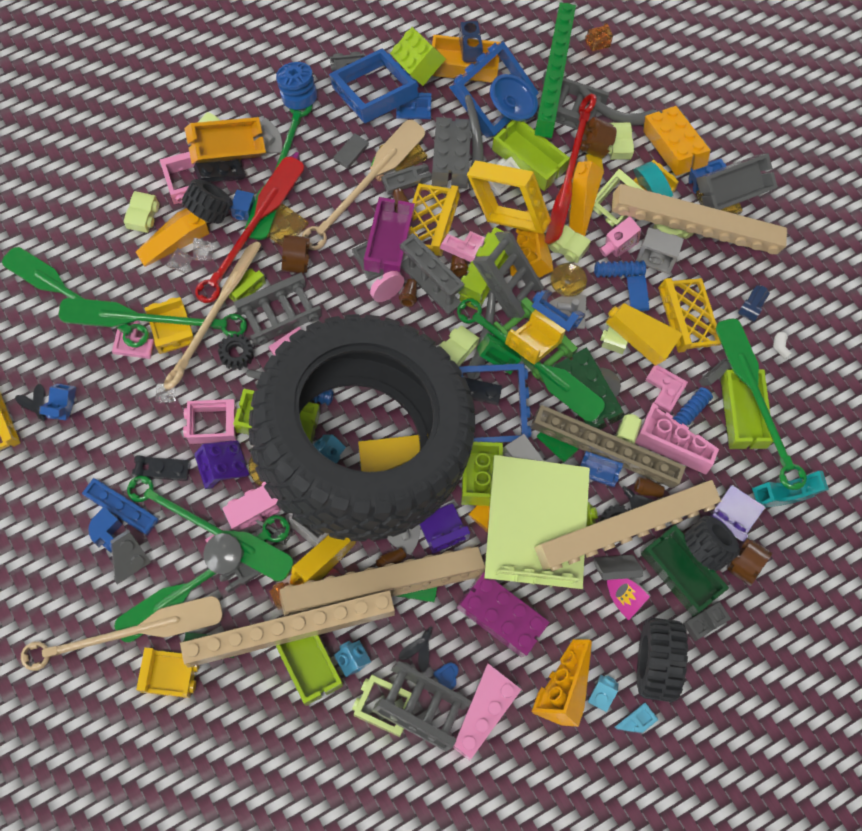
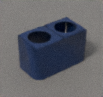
M478 21L460 23L459 43L464 62H477L476 58L483 53ZM470 37H475L479 40V44L476 47H471L467 44V40Z

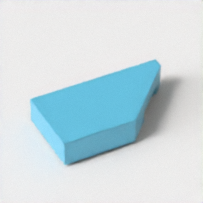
M644 703L617 724L615 728L617 730L643 733L659 719L648 705Z

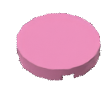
M398 271L387 272L382 275L384 278L381 280L377 279L373 283L370 294L376 302L387 301L401 290L404 284V277Z

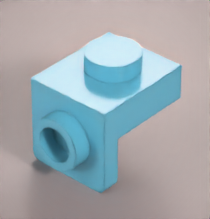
M600 675L588 699V703L607 712L618 692L619 684L610 676Z

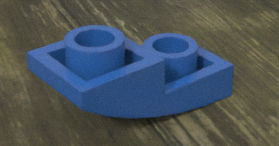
M645 275L627 277L630 306L639 311H648L649 299Z

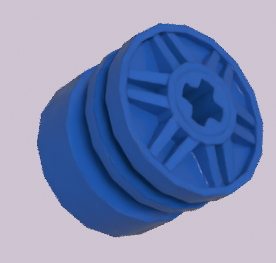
M291 62L278 70L276 80L282 102L286 107L294 110L304 109L315 102L317 90L312 69L309 65L303 62Z

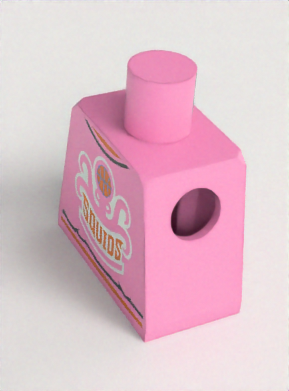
M629 216L606 235V243L599 248L600 252L605 257L610 253H613L615 257L620 256L639 243L641 228Z

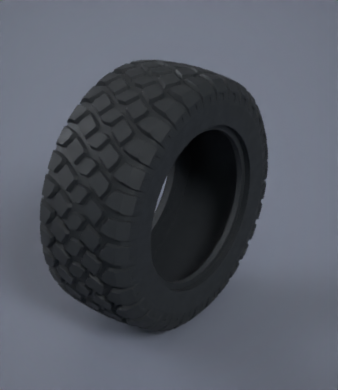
M359 314L345 315L344 319L335 316L326 318L325 323L317 321L307 325L306 331L298 330L289 337L290 342L284 341L275 350L276 355H271L263 368L265 372L260 374L256 384L258 390L254 391L251 401L253 410H250L249 425L252 426L249 429V442L253 447L250 450L253 463L258 465L255 469L261 482H266L264 485L265 490L271 499H278L276 505L286 514H293V520L302 526L305 524L310 525V530L319 534L329 533L331 538L340 540L349 538L351 541L382 540L388 538V536L394 537L405 533L408 529H413L424 522L442 506L454 491L464 473L471 454L475 432V415L473 414L475 408L473 398L469 395L470 388L464 377H461V370L455 361H449L450 355L441 346L436 347V342L426 334L419 335V330L407 324L401 326L400 321L390 318L380 320V316L366 314L364 318H361ZM362 386L375 389L396 400L408 412L418 432L420 452L408 462L390 470L363 472L348 469L329 460L314 447L306 436L299 414L312 399L333 388Z

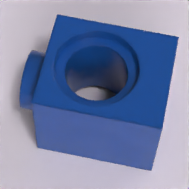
M236 190L233 205L230 208L232 217L237 220L248 221L255 201L254 193Z

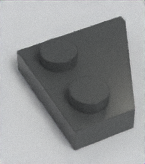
M126 530L110 541L113 555L114 580L117 585L151 563L129 530Z

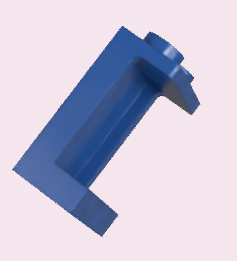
M543 290L541 293H536L532 300L534 302L532 307L568 332L576 330L586 315L579 310L572 312L569 317L547 301L552 291Z

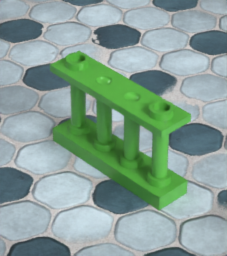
M525 297L521 301V307L525 312L522 318L513 317L503 326L496 321L494 326L507 336L508 331L522 319L528 318L530 320L532 312L536 309L532 307L533 303ZM564 335L561 344L557 346L558 351L543 364L552 366L563 356L571 359L578 348ZM521 357V361L531 370L532 375L544 382L538 370Z

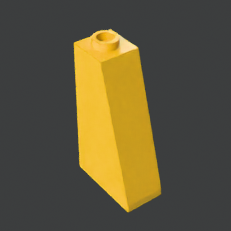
M625 303L619 307L614 306L608 313L610 317L606 323L655 366L667 359L682 336V333Z
M418 435L358 442L361 471L378 472L396 468L408 462L420 452Z
M328 535L292 567L289 585L296 586L310 580H322L356 544V541H351L349 538L340 540L331 538Z

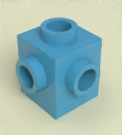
M323 435L314 443V447L334 463L340 460V455L346 448L334 435Z
M360 640L354 643L348 641L339 647L340 651L334 655L345 677L361 671L371 663Z

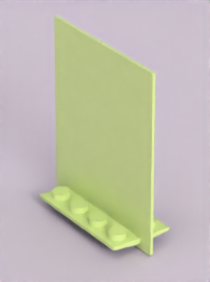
M494 455L484 578L531 583L533 585H549L550 587L583 589L585 555L579 556L580 561L569 565L568 561L562 563L563 567L555 571H551L550 568L543 570L534 547L586 527L590 468Z

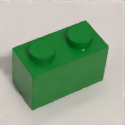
M489 333L485 335L477 347L479 356L494 365L519 364L521 361V357Z

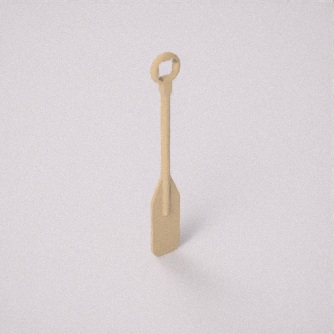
M414 120L405 121L377 151L371 172L319 227H308L303 232L302 236L308 237L311 231H317L320 236H323V240H320L317 246H312V243H310V250L321 249L326 243V232L370 182L375 177L395 169L424 138L425 130Z
M255 242L250 244L240 257L226 280L220 296L189 347L164 381L165 389L170 390L174 388L182 379L190 358L227 297L240 282L258 252L261 243Z
M209 596L159 609L138 626L49 648L42 642H31L23 648L21 662L26 669L38 671L47 665L50 657L136 634L170 637L213 626L222 620L221 604L216 597ZM41 646L43 648L42 656L45 657L43 662L33 663L30 666L28 664V655H26L29 649H38Z

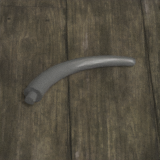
M579 85V91L584 98L591 94L585 85ZM598 99L594 107L611 120L619 123H631L633 126L644 125L646 115L658 112L652 109L642 113H624L606 106Z
M466 95L465 102L472 133V167L475 160L484 162L483 141L472 97ZM468 178L467 183L469 184V188L473 190V187Z
M489 290L485 319L493 325L496 298L491 290ZM483 327V329H482V333H481V337H480V340H479L478 345L480 344V342L483 340V338L485 337V335H486L487 333H489L490 335H492V333H490V332H489L487 329H485L484 327ZM477 349L469 366L485 365L486 360L479 356ZM481 372L466 374L468 378L476 379L480 376Z

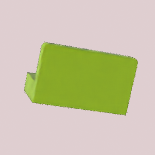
M250 268L244 273L240 282L228 297L235 302L255 293L266 284L264 274L260 271L255 272Z

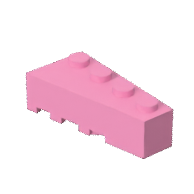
M652 403L635 444L703 474H707L714 464L719 449L700 435L693 434L688 430L689 427L679 424L672 419V415L662 412L658 409V405Z
M263 482L262 486L257 489L247 491L245 496L229 501L228 505L222 508L231 529L240 532L257 524L256 520L263 521V516L271 517L279 514L281 508L276 505L278 499H271L264 488L266 482Z
M487 664L453 747L469 761L522 690L489 664Z

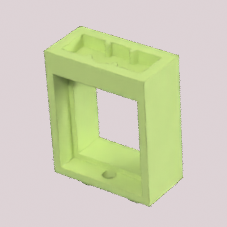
M620 169L597 194L593 210L599 215L603 213L607 216L605 220L611 226L615 224L618 226L629 216L621 215L617 220L600 205L601 202L620 180L627 186L642 189Z
M371 675L370 679L366 678L361 690L364 692L361 699L357 698L353 705L354 716L400 737L404 728L397 724L393 727L362 712L374 683L388 690H391L393 685ZM400 688L398 694L407 698L403 707L405 709L412 693Z

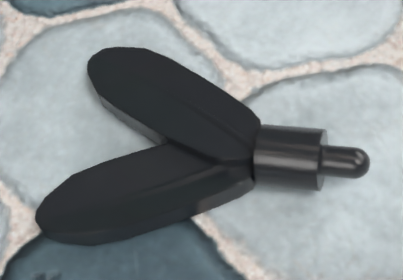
M41 384L36 385L34 388L33 400L24 395L15 396V400L20 406L36 413L38 419L46 420V415L39 414L40 406L44 404L45 395Z
M626 486L622 487L625 491L624 494L630 499L631 510L654 502L652 499L635 495Z
M429 627L421 638L406 646L400 652L399 659H409L419 652L418 665L420 670L425 672L429 666L428 642L432 636L431 631L433 628Z

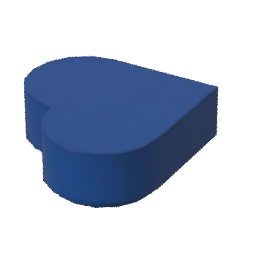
M447 663L435 671L433 675L438 683L453 690L456 686L458 667L454 663Z

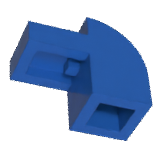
M58 383L51 386L48 402L40 406L39 414L47 415L46 417L50 419L66 421L74 405L76 387Z
M103 507L89 524V536L98 548L103 545L112 553L110 543L114 539L112 535L122 524Z

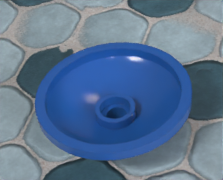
M502 74L497 76L491 83L490 96L493 104L501 114L512 120L526 121L536 113L538 108L536 94L523 79L511 74Z

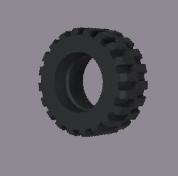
M651 617L643 625L637 656V687L639 695L644 699L674 702L682 694L688 662V635L686 634L685 625L680 621Z

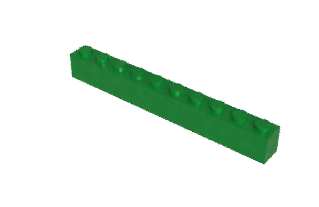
M559 3L535 129L536 136L552 138L576 9L574 4Z

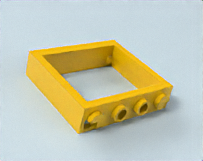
M475 160L467 176L487 222L544 234L551 219L534 172ZM488 181L520 187L529 212L498 206Z

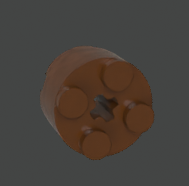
M592 117L586 124L580 150L595 157L604 158L610 152L607 150L609 146L614 145L617 134L616 127H613L614 125Z
M284 235L281 272L307 273L310 238Z
M747 538L740 549L739 555L732 560L727 570L744 583L752 586L773 553Z

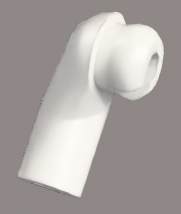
M778 332L774 337L773 347L784 359H787L792 354L785 347L788 336L785 332Z

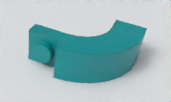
M647 162L633 169L638 184L644 186L647 191L669 197L673 196L668 181L655 163Z
M817 471L806 475V484L799 490L787 489L781 482H767L752 488L756 501L765 507H776L813 498L816 494L827 491L829 488L823 471ZM798 478L787 483L790 485L797 482L802 483V479Z

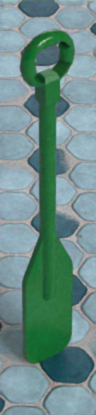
M313 104L303 112L299 110L294 111V109L289 108L291 114H293L292 123L276 168L287 157L298 124H300L302 117L307 116L311 112ZM263 187L256 195L245 229L255 216L258 195ZM278 208L259 221L249 238L263 240L268 237Z
M20 247L12 248L3 257L2 265L37 289L62 293L69 298L84 299L65 287L54 268ZM124 324L116 327L123 333V341L129 347L138 348L143 346L149 338L148 329L144 325L132 324L128 326ZM133 329H138L145 333L137 343H134L129 338L127 339V336L133 332Z
M77 298L63 299L58 313L60 320L64 323L117 327L135 321L201 326L205 320L137 313L117 302ZM229 314L223 319H214L210 327L221 329L226 336L230 335L233 337V334H237V337H239L240 334L243 335L246 331L247 323L241 315ZM239 319L242 321L240 323L241 331L237 333L236 331L228 332L226 330L227 320L237 321Z
M468 298L459 304L457 315L462 322L466 324L478 322L505 344L507 336L481 316L482 308L477 300ZM469 302L475 308H478V312H475L471 320H468V317L461 314V310H464L467 306L466 303ZM521 356L538 370L548 391L584 420L589 422L595 421L605 408L604 400L568 371L544 365L541 362H537L534 365Z
M731 318L720 321L715 329L733 372L751 389L781 458L780 462L783 468L779 474L780 482L787 489L799 490L806 484V472L799 465L793 464L758 387L759 364L744 329L737 319ZM796 469L799 471L798 475L802 479V483L797 482L790 485L787 483L788 479L784 472Z
M137 476L128 484L127 494L135 502H144L151 499L214 535L221 533L232 535L244 550L241 562L277 582L283 581L290 573L294 565L292 557L247 532L221 530L154 492L152 480L146 476ZM139 480L146 485L149 484V489L145 491L144 496L141 498L139 495L132 493V489L135 488L136 482Z
M273 515L264 522L262 532L255 537L264 542L283 541L290 532L289 522L283 516ZM279 519L282 526L286 528L285 533L277 535V538H271L272 535L267 530V526ZM208 569L189 583L160 589L118 617L114 625L115 630L138 626L159 609L184 603L194 588L217 573ZM144 634L124 637L121 640L131 643Z

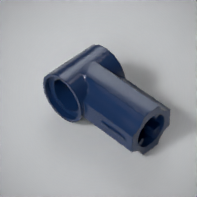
M756 285L738 314L755 322L763 309L761 307L770 294L768 289L764 286Z

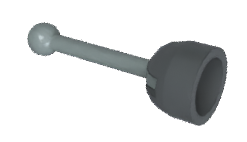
M256 520L257 524L263 526L264 522ZM269 525L267 526L268 530L275 533V538H277V535L285 533L286 528L276 530ZM292 531L289 532L287 540L284 539L278 543L286 545L292 535Z

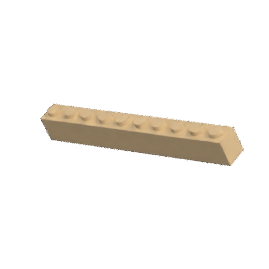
M620 184L613 193L612 212L622 216L646 220L654 224L669 226L672 229H680L688 233H696L704 237L719 239L723 242H731L738 246L765 251L769 254H778L787 245L786 227Z
M713 480L545 542L534 548L543 570L550 568L551 571L562 568V563L568 561L569 565L580 561L579 556L586 554L587 558L598 554L597 550L600 548L606 551L616 547L614 543L618 541L621 544L633 540L631 536L637 534L638 538L648 535L650 534L649 529L661 530L666 528L665 523L670 521L672 525L683 521L682 517L686 515L688 519L699 515V510L704 509V512L716 508L714 504L722 501Z
M465 547L455 552L446 551L441 555H427L417 560L408 559L399 564L389 563L380 568L371 567L357 573L348 572L343 576H329L320 581L310 580L301 585H287L280 589V602L285 617L389 590L391 597L475 579L485 571V565L478 547Z
M389 590L182 642L180 646L183 662L189 668L395 616V610Z

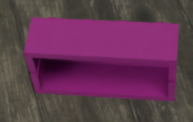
M378 198L364 256V270L380 273L383 270L384 274L390 271H398L401 274L405 253L400 249V244L409 238L415 203L398 201V213H395L394 199Z
M483 572L477 577L469 588L470 591L464 595L456 608L518 656H527L537 642L536 638L541 636L550 622L494 579L484 578L485 573Z

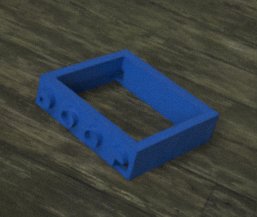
M504 41L499 44L495 42L492 46L488 47L489 51L476 58L477 62L467 66L464 69L465 73L455 77L454 83L449 87L468 113L465 96L470 95L472 97L464 84L498 54L512 75L528 83L536 96L539 94ZM472 97L480 129L485 138L494 136L511 120L501 114L491 123Z
M383 48L329 74L332 88L364 123L419 97L417 81L412 79L406 70L404 71L400 64L393 60L390 53H387ZM384 65L403 86L365 104L346 83Z
M524 364L459 367L462 372L461 377H463V373L517 371L521 435L474 438L473 442L505 443L512 442L523 434L527 439L531 437V428L527 424V418H530V407L526 406V399H529V388L525 387V380H528V370L524 368Z

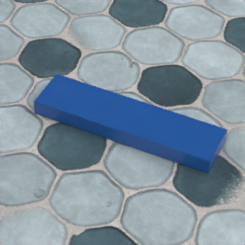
M95 478L91 480L82 492L83 496L100 507H105L111 514L146 536L149 535L159 521L157 517Z

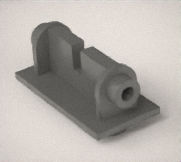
M351 52L350 55L334 54L333 57H330V63H334L331 64V71H336L363 58L364 53Z

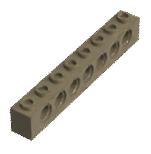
M543 405L536 411L530 426L534 430L583 451L623 463V468L670 488L680 484L686 468L684 465Z

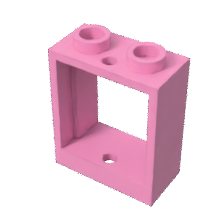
M189 152L160 159L173 204L182 203V197L189 186L174 190L169 174L194 167L195 164L191 163Z
M235 400L187 401V408H184V419H187V426H184L183 434L189 444L236 441V431L233 425L237 412ZM226 411V433L195 434V412Z

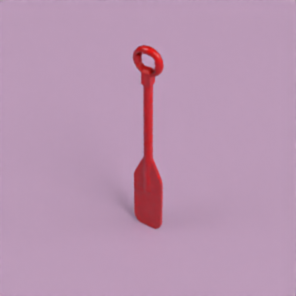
M595 94L587 95L579 106L580 122L564 183L553 205L550 217L551 222L548 225L545 236V243L547 244L556 242L563 232L572 197L571 181L586 123L597 101Z
M289 156L280 162L258 195L255 216L217 272H214L210 279L203 280L197 285L195 295L200 302L211 303L219 297V283L223 279L222 276L259 221L283 203L303 173L304 165L300 160ZM206 284L216 288V291L211 295L212 297L208 299L203 295H199V292L202 291Z

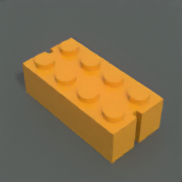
M433 34L432 45L446 60L432 76L455 78L459 74L463 75L465 73L464 69L467 66L476 63L464 62L462 60L459 37ZM469 38L467 44L471 47H476L479 44V40ZM482 40L483 53L486 54L489 51L487 48L496 41ZM498 54L470 80L493 82L498 74Z
M677 106L664 109L662 113L658 111L645 116L643 132L676 176L690 172L691 165L693 170L708 165L710 148Z
M259 117L190 123L185 127L187 143L191 144L189 153L192 164L255 158L266 153L263 137H259L256 140L253 139L262 134Z

